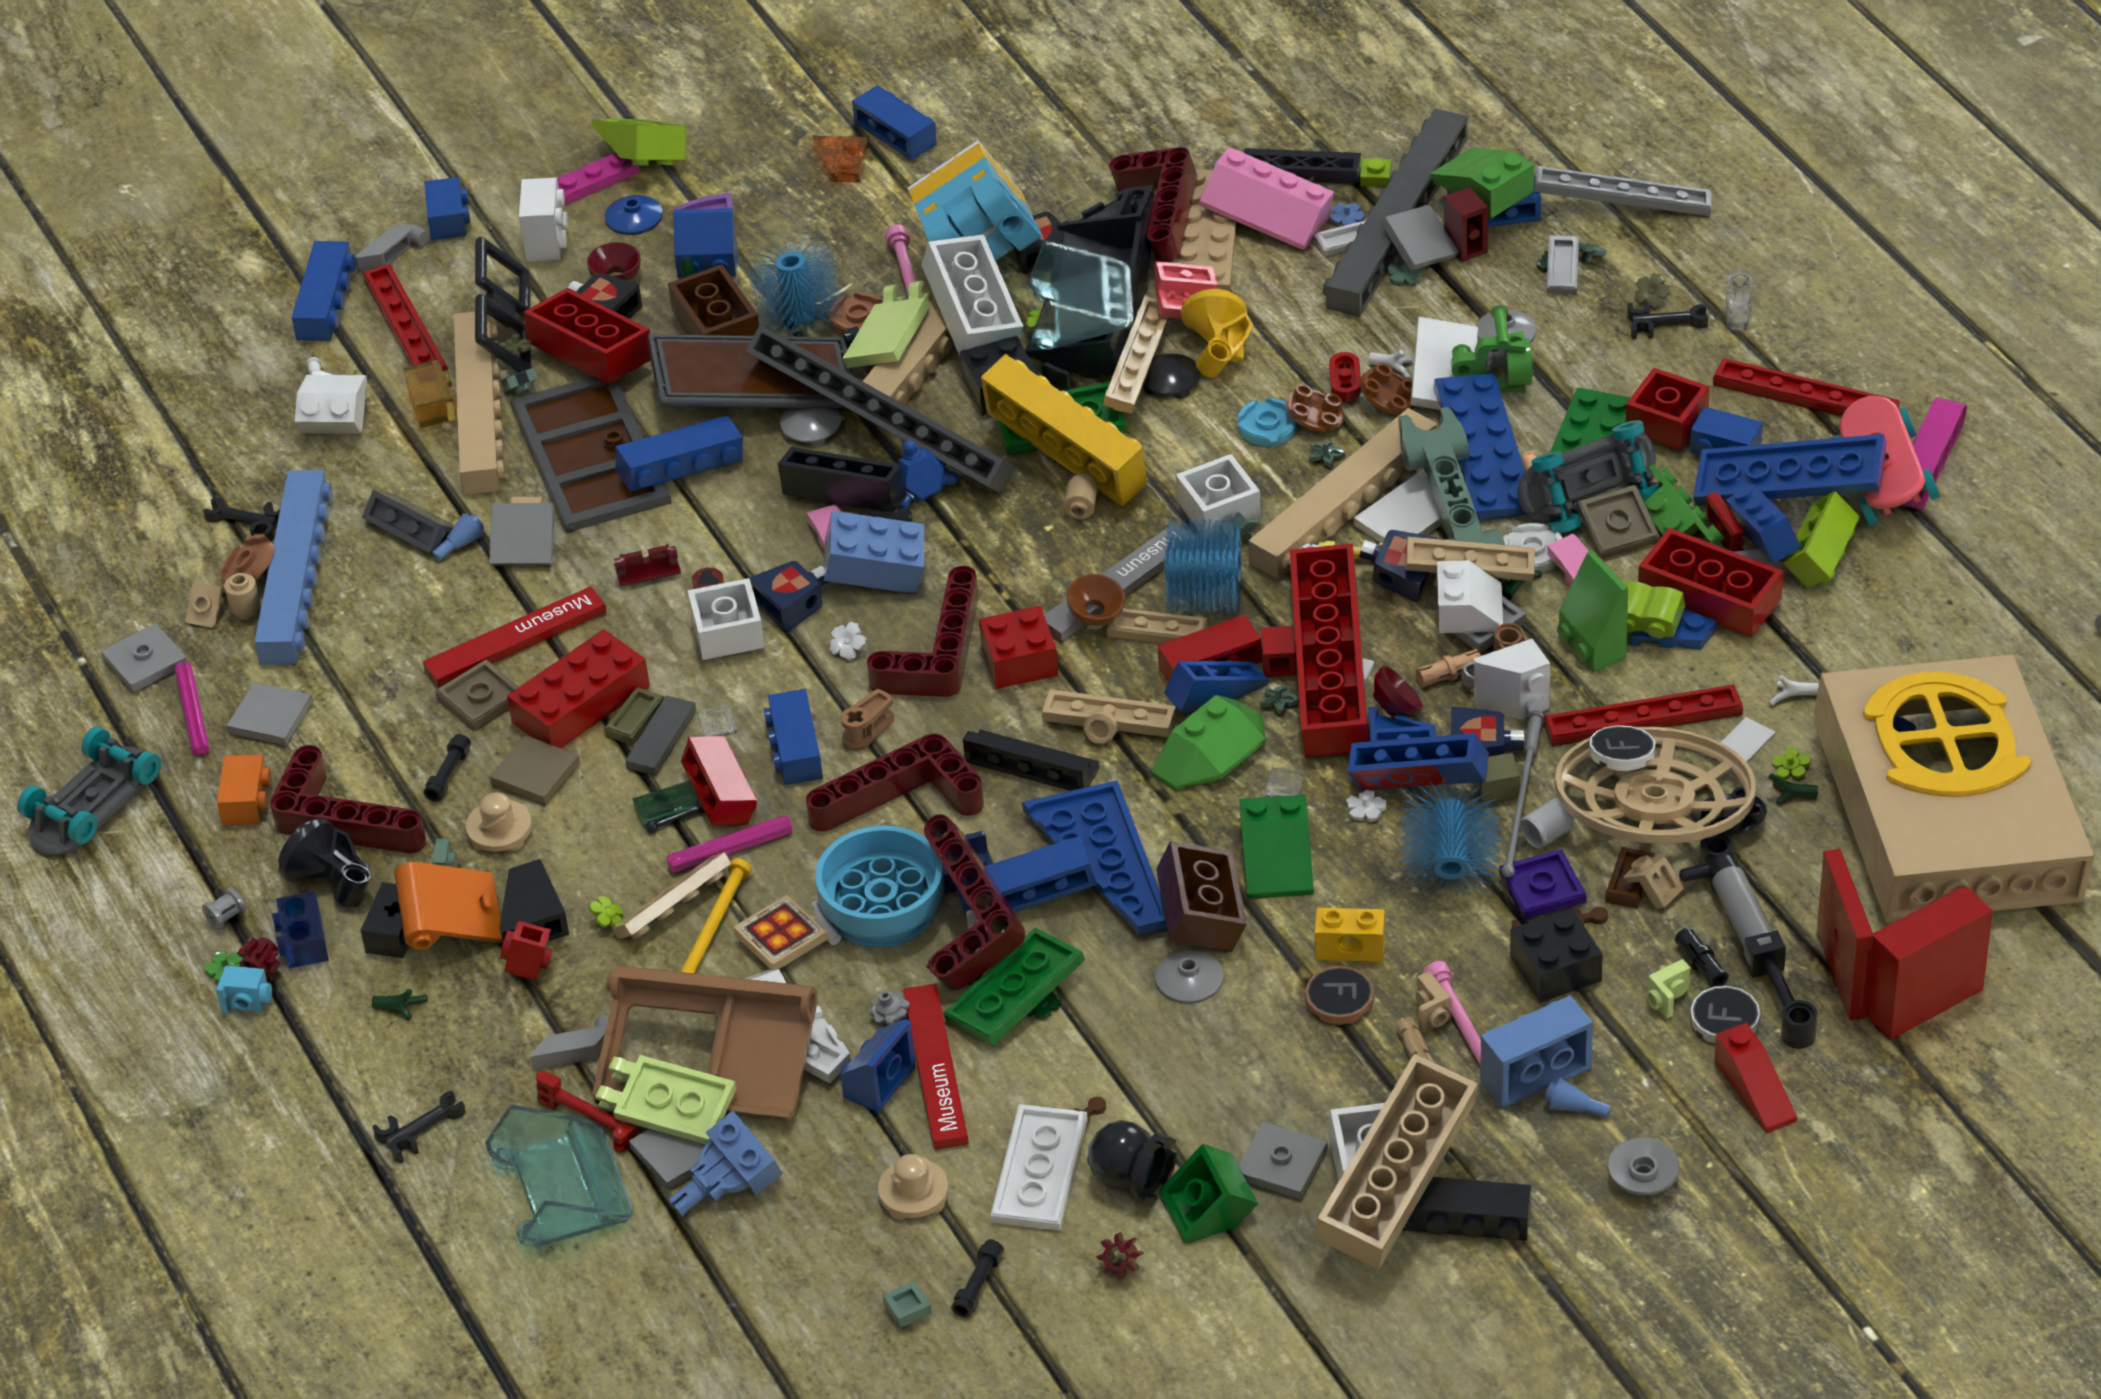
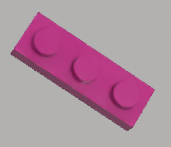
M615 152L557 178L558 188L564 190L566 205L639 173V166L632 165V160L620 158Z

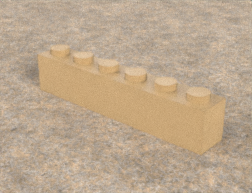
M934 296L928 302L930 308L899 361L876 364L863 380L866 384L906 405L913 393L920 389L922 382L930 373L935 371L937 364L945 355L950 353L954 345Z

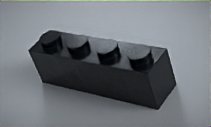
M790 447L778 463L784 495L894 513L906 497L903 469L900 464Z
M1432 1177L1402 1231L1527 1241L1531 1213V1185Z

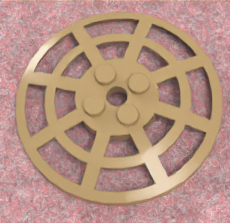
M1635 727L1649 733L1655 740V744L1662 745L1660 757H1654L1652 761H1646V766L1642 767L1657 768L1656 770H1641L1630 773L1629 771L1611 770L1605 766L1595 772L1588 782L1569 775L1578 763L1590 756V738L1572 747L1561 758L1556 769L1555 790L1557 798L1572 817L1600 833L1635 842L1669 844L1697 841L1712 837L1729 830L1741 822L1750 812L1755 802L1756 780L1754 773L1748 763L1737 752L1709 737L1673 728ZM1675 747L1687 748L1703 753L1721 763L1706 772L1692 764L1673 760ZM1670 769L1686 773L1696 779L1689 782L1684 777L1670 772ZM1732 770L1743 784L1745 797L1725 800L1723 788L1717 779ZM1615 774L1620 779L1616 783L1615 790L1599 786L1603 780ZM1565 784L1585 792V801L1590 811H1582L1567 797ZM1707 786L1715 801H1695V792ZM1595 796L1613 800L1616 808L1601 810L1596 803ZM1740 808L1728 818L1707 826L1721 814L1722 810ZM1692 811H1711L1706 817L1696 823L1686 818ZM1626 817L1640 822L1637 828L1620 823L1614 819ZM1654 824H1675L1680 827L1669 830H1652Z

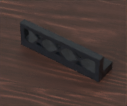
M1245 148L1244 154L1293 173L1305 180L1308 177H1315L1312 182L1360 184L1361 153Z
M981 729L978 733L967 731L963 738L964 759L968 763L1069 791L1089 787L1100 769L1099 761Z

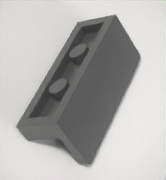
M374 489L362 515L363 519L430 554L441 545L445 533H450L455 526L396 494Z

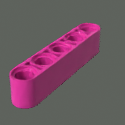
M1935 397L1913 442V447L1922 470L1929 468L1935 483L1963 427L1967 412V404ZM1927 489L1919 492L1922 501L1915 503L1912 498L1901 506L1922 511L1930 496Z

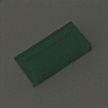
M690 780L632 798L634 808L644 828L648 821L662 820L693 808L700 801Z

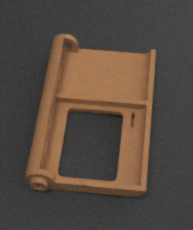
M617 965L613 972H609L606 987L607 991L611 992L613 1000L605 1029L592 1096H596L600 1086H607L623 1092L627 1082L621 1083L611 1078L613 1071H610L608 1068L613 1057H619L630 1009L634 1006L717 1015L718 1023L707 1073L735 1081L737 1089L727 1111L790 1119L794 1116L817 1008L816 987Z

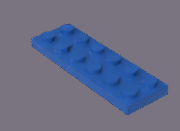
M1495 374L1435 378L1433 388L1439 408L1449 407L1458 421L1462 424L1468 440L1469 459L1460 460L1458 463L1478 520L1527 515L1522 510L1517 495L1518 484L1525 470Z
M1884 434L1701 449L1693 499L1696 505H1706L1707 495L1718 492L1724 502L1727 503L1726 499L1733 496L1738 489L1749 487L1752 484L1768 499L1827 495L1833 491H1836L1838 494L1880 491L1887 441Z

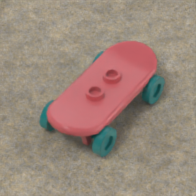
M1867 396L1853 402L1845 410L1840 421L1839 428L1841 434L1836 435L1835 438L1884 434L1887 441L1880 491L1862 492L1863 496L1858 497L1869 526L1879 523L1875 513L1876 510L1883 509L1887 516L1892 513L1890 508L1900 506L1912 498L1915 503L1922 501L1919 492L1926 489L1932 501L1941 497L1930 469L1922 470L1910 439L1917 436V433L1906 407L1898 409L1887 398Z

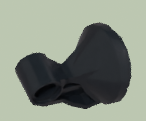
M323 818L311 820L298 827L288 838L279 854L278 871L280 876L286 881L293 883L309 877L330 878L334 890V899L339 904L349 908H355L362 904L371 877L369 872L370 866L357 856L355 846L349 834L335 828L328 820Z

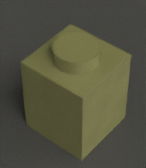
M1512 753L1488 757L1485 782L1469 783L1471 792L1475 789L1474 793H1477L1478 797L1484 795L1479 799L1481 803L1490 801L1491 803L1489 804L1518 799L1520 773Z

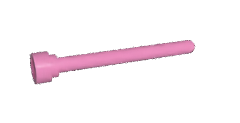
M897 224L890 226L885 231V239L888 247L896 252L908 295L909 284L916 281L907 252L910 237L907 228Z
M1435 961L1426 966L1422 974L1429 971L1451 996V1015L1480 1065L1481 1039L1451 987L1452 973L1444 961Z

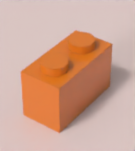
M263 755L224 756L217 797V806L222 825L261 824L263 810H268L266 787H271L272 785L271 768H266Z

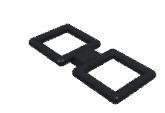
M478 237L475 240V283L487 293L486 296L478 294L475 297V342L520 373L531 369V350L519 352L518 358L487 336V314L505 327L511 328L518 333L519 341L526 339L525 324L516 318V313L524 318V311L531 308L530 271L484 237ZM487 255L518 276L519 300L487 278Z

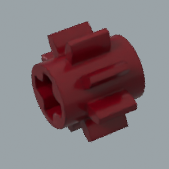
M252 937L237 952L242 957L240 967L264 969L266 978L269 974L273 975L281 964L276 959V956L279 954L277 946L267 938L260 937L256 940Z
M1119 1232L1114 1236V1243L1109 1239L1101 1241L1102 1246L1106 1249L1096 1257L1098 1260H1103L1106 1265L1103 1271L1105 1274L1112 1270L1117 1271V1276L1121 1279L1126 1276V1267L1132 1272L1139 1270V1266L1135 1261L1144 1252L1137 1251L1134 1245L1137 1240L1136 1237L1130 1240H1123V1234ZM1119 1250L1120 1253H1125L1126 1259L1122 1261L1121 1258L1115 1257L1114 1252Z

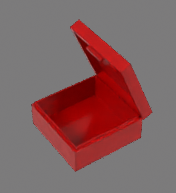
M1841 849L1823 851L1816 933L1849 1020L1866 1018L1867 1016L1892 1040L1983 991L1993 910L1970 888L1965 887L1962 889L1960 887L1873 933Z

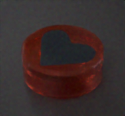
M712 567L702 568L692 576L693 589L724 583L722 572Z

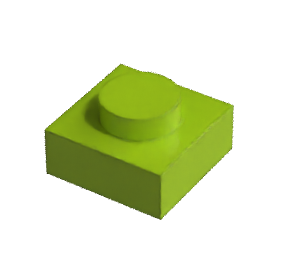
M1379 158L1362 159L1360 186L1387 187L1392 171V160Z

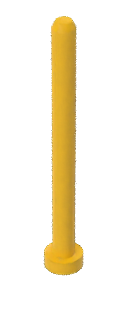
M740 858L731 860V864L728 866L730 875L680 972L695 973L742 880L748 879L752 872V867L747 861Z

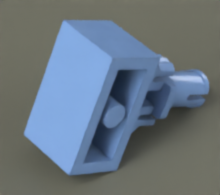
M731 1111L705 1132L710 1140L704 1146L699 1162L690 1168L694 1175L692 1176L693 1180L675 1195L668 1198V1200L680 1215L684 1216L688 1210L706 1196L708 1198L711 1196L717 1201L725 1194L739 1193L748 1187L757 1196L779 1178L783 1172L774 1158L734 1111Z

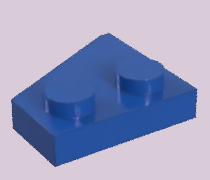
M1684 608L1674 637L1655 638L1644 631H1633L1630 634V645L1640 646V640L1660 641V647L1665 648L1679 646L1685 649H1701L1717 630V621Z
M1368 707L1370 742L1436 736V728L1433 724L1413 721L1409 717L1399 714L1393 719L1379 715L1378 708Z

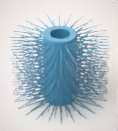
M785 244V254L783 252L779 256L776 253L777 259L769 257L768 259L771 261H764L776 264L764 263L760 265L768 268H749L751 270L764 269L756 272L764 274L759 277L766 276L760 279H752L761 282L759 283L761 285H757V287L751 286L762 292L759 293V297L755 298H763V301H765L760 303L762 305H754L761 306V308L759 307L761 310L770 308L765 310L768 313L766 315H774L771 317L777 320L781 319V323L788 319L789 325L791 323H794V326L799 324V329L801 324V330L802 324H804L807 332V322L809 324L813 320L816 323L815 317L823 319L824 317L821 315H828L816 312L828 313L830 311L823 310V308L841 307L838 305L827 307L834 305V302H828L833 301V299H823L827 296H830L829 298H837L838 295L830 293H834L835 289L841 290L834 287V284H830L834 283L832 282L835 281L833 279H837L828 275V273H833L830 271H835L832 270L834 268L831 266L822 268L828 266L826 265L827 261L828 263H832L829 261H836L830 259L818 261L821 260L820 257L822 256L810 258L814 255L813 253L804 257L807 254L804 250L801 253L798 252L801 245H799L797 252H793V248L791 252L790 245V252H788ZM769 269H772V270H773V271H768V272H762V273H761V271H767V270H769ZM832 312L829 313V314H834V315H831V316H837V315H838V314L832 313Z
M1177 518V535L1175 538L1176 519L1174 536L1171 519L1170 539L1168 521L1166 546L1168 542L1167 550L1165 549L1164 570L1170 599V613L1172 595L1175 612L1174 594L1177 612L1178 603L1181 609L1180 598L1182 597L1184 613L1187 590L1189 614L1191 597L1193 610V598L1195 600L1196 613L1197 600L1199 598V610L1201 598L1203 614L1206 590L1205 608L1207 610V598L1208 613L1211 597V611L1213 607L1212 602L1214 601L1216 614L1217 595V613L1219 598L1222 613V595H1224V611L1226 601L1228 612L1227 596H1229L1230 613L1233 601L1235 614L1234 593L1237 614L1240 586L1238 589L1239 582L1241 583L1242 574L1241 552L1238 539L1240 541L1238 519L1235 541V521L1233 531L1231 518V537L1229 534V520L1226 533L1224 519L1226 540L1223 533V519L1221 533L1218 520V536L1216 519L1215 531L1213 532L1214 524L1212 522L1211 534L1209 518L1207 541L1204 530V518L1202 534L1200 522V533L1198 532L1197 518L1196 532L1194 534V521L1192 534L1190 518L1188 542L1185 520L1183 522L1182 536V521L1179 533ZM1166 591L1167 606H1168V613H1169L1168 595H1167V591Z
M1425 790L1424 792L1436 804L1421 797L1418 798L1428 805L1425 807L1432 808L1433 810L1418 806L1421 804H1412L1413 802H1410L1411 805L1420 810L1405 809L1403 810L1404 812L1412 815L1405 817L1416 818L1400 817V820L1403 822L1408 819H1419L1406 821L1407 826L1415 828L1405 827V825L1401 827L1416 829L1402 830L1404 833L1412 831L1408 832L1405 837L1416 839L1400 838V841L1415 840L1404 842V844L1412 848H1407L1406 846L1403 848H1414L1416 850L1401 849L1400 852L1415 851L1405 854L1407 858L1419 859L1410 860L1416 861L1411 865H1425H1421L1424 867L1418 869H1410L1408 866L1405 868L1419 870L1412 874L1411 877L1429 873L1417 883L1429 878V875L1434 876L1437 874L1431 883H1434L1438 877L1439 879L1441 877L1442 883L1444 879H1448V887L1449 879H1451V891L1452 879L1456 889L1455 879H1458L1460 882L1461 877L1462 879L1464 877L1468 883L1470 882L1476 888L1477 886L1465 874L1470 875L1471 873L1476 878L1477 876L1473 872H1479L1469 870L1468 868L1486 873L1483 875L1491 876L1490 873L1483 869L1497 868V866L1482 858L1495 857L1494 854L1490 853L1492 851L1486 850L1501 851L1500 849H1486L1498 848L1499 846L1490 847L1497 843V841L1485 839H1497L1500 841L1501 837L1486 838L1497 835L1493 831L1484 829H1501V827L1495 824L1496 826L1486 827L1494 825L1495 820L1482 819L1492 818L1497 821L1500 818L1485 817L1497 816L1489 815L1492 813L1491 810H1486L1490 811V813H1476H1481L1477 812L1478 810L1492 809L1494 812L1496 809H1481L1491 803L1490 801L1483 802L1485 803L1483 805H1472L1477 801L1474 799L1464 804L1468 797L1466 796L1463 801H1459L1461 797L1459 793L1457 800L1456 794L1455 799H1453L1454 792L1452 799L1451 794L1448 799L1446 793V798L1443 800L1441 796V801L1438 802L1434 796L1432 797ZM1480 805V806H1478V807H1475V808H1472V809H1470V810H1467V809L1470 808V807ZM1408 810H1417V811H1423L1424 813H1421V814H1423V815H1419V814H1415V813H1412V814H1411V812H1415V811H1409V812H1407V811H1408ZM1482 863V864H1486V865H1489V864H1490V866H1485V867H1491V866H1494V867H1492V868H1481V867H1478L1477 865H1479V864ZM1434 868L1432 871L1419 874L1421 872Z

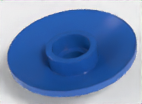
M631 195L620 198L610 204L605 212L607 226L614 232L624 235H637L648 232L655 228L663 217L660 203L651 197L643 195Z

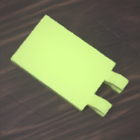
M923 280L909 284L908 300H905L904 296L896 297L898 284L884 287L883 303L873 306L842 358L847 368L899 361L930 308L928 303L930 294L921 293V288L924 284Z
M639 1055L636 1063L620 1057H613L608 1068L610 1071H613L611 1078L617 1082H627L623 1092L607 1086H600L595 1099L600 1101L598 1108L608 1112L614 1111L613 1113L617 1120L706 1145L710 1139L705 1132L724 1118L737 1086L733 1080Z

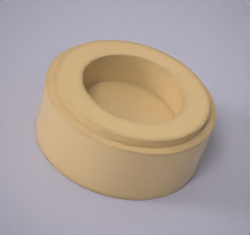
M1096 710L1087 717L1083 729L1086 737L1091 742L1106 744L1115 736L1118 724L1110 712Z

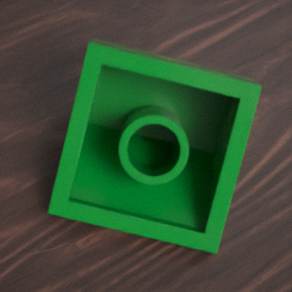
M1202 1144L1159 1190L1183 1240L1187 1243L1236 1228L1258 1205L1232 1153L1206 1144Z

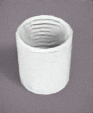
M1553 798L1523 817L1520 827L1528 843L1535 848L1542 849L1575 827V818L1563 808L1558 798Z

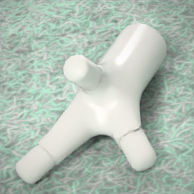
M1399 350L1392 355L1370 353L1369 364H1388L1392 369L1401 373L1405 379H1411V375L1402 364H1411L1413 360L1412 358H1402L1401 356L1404 355L1403 350Z
M1779 675L1777 687L1784 690L1776 694L1769 701V704L1774 706L1780 700L1792 696H1817L1819 683L1794 682L1788 680L1783 675Z
M813 901L812 906L815 916L811 917L827 931L828 942L831 945L838 944L841 941L840 934L824 915L818 901Z

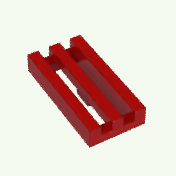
M1719 493L1708 494L1706 498V516L1709 518V524H1713L1724 536L1725 539L1722 543L1727 550L1732 552L1744 551L1741 546L1744 545L1742 536H1744L1745 531Z

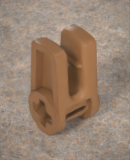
M876 689L842 712L840 719L842 727L845 728L842 734V741L845 747L851 750H861L868 747L894 721V713L889 710L893 704V697Z

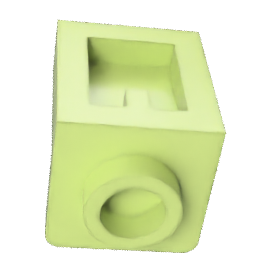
M1683 959L1648 977V992L1646 993L1648 1003L1666 1019L1673 1016L1674 998L1682 996L1689 990L1691 967Z

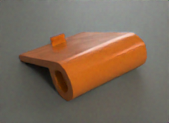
M422 862L404 863L395 869L394 875L404 939L408 946L417 950H424L431 947L441 935L502 943L500 933L501 918L493 872Z

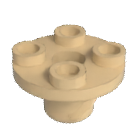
M497 792L483 797L479 806L470 813L466 821L467 836L473 848L480 852L520 850L532 829V820L528 809L521 803L510 800L505 794Z
M907 1154L900 1157L895 1164L882 1174L878 1183L879 1199L882 1205L889 1211L890 1216L897 1220L919 1218L931 1213L941 1212L945 1207V1201L949 1192L948 1179L943 1169L927 1158L917 1154Z

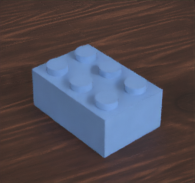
M831 511L825 536L824 581L917 594L924 569V524Z
M1570 995L1559 1001H1553L1530 1014L1522 1015L1501 1027L1489 1030L1481 1035L1480 1082L1503 1109L1547 1089L1550 1082L1557 1083L1559 1077L1567 1080L1591 1069L1593 1022Z

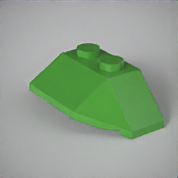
M1215 695L1171 731L1151 771V775L1175 791L1185 789V786L1201 785L1222 779L1265 744L1263 715L1239 700Z

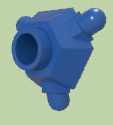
M911 440L903 444L904 453L902 455L903 458L899 460V464L902 465L906 497L897 508H908L909 504H913V502L918 504L942 492L945 485H955L958 483V474L947 471L948 468H945L946 463L936 458L927 449L917 448L916 443Z

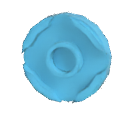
M1266 398V402L1258 403V400L1252 401L1242 407L1238 414V432L1241 437L1247 442L1261 447L1277 446L1286 443L1295 436L1298 431V423L1288 414L1286 401L1276 398Z

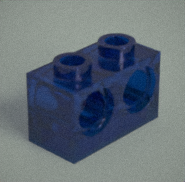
M316 891L277 898L278 912L272 913L276 933L282 932V936L276 937L280 957H287L289 969L329 961Z

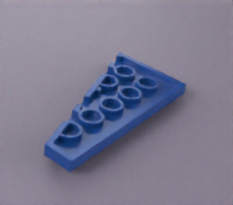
M1118 780L1022 802L1023 812L1053 844L1081 835L1097 883L1093 887L1138 935L1167 929L1161 892Z

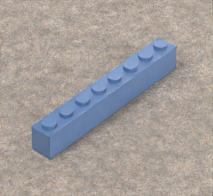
M324 470L287 472L273 544L274 555L269 565L254 642L259 665L297 664L299 651H304L305 638L303 629H308L309 626L307 608L312 607L313 604L311 586H315L317 583L315 565L320 564L321 561L319 543H324L325 530L323 522L328 521L329 510L327 501L332 500L333 494L332 484L326 481Z

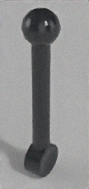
M699 801L693 808L659 821H648L645 828L649 833H655L659 827L698 812L700 814H705L706 812Z

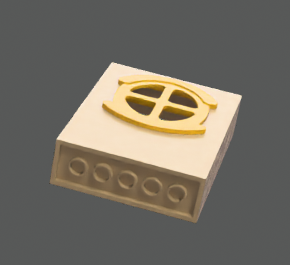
M2014 655L1821 673L1813 722L1885 922H1895L1960 887L1962 889L1965 887L1970 888L1993 911L2084 901L2094 854ZM1978 708L1990 722L1955 727L1948 724L1944 712ZM1931 713L1935 724L1934 729L1898 732L1893 728L1894 716ZM1994 736L1998 741L1994 757L1982 768L1968 770L1964 766L1955 740ZM1940 742L1944 747L1952 772L1940 773L1928 769L1911 759L1900 746Z

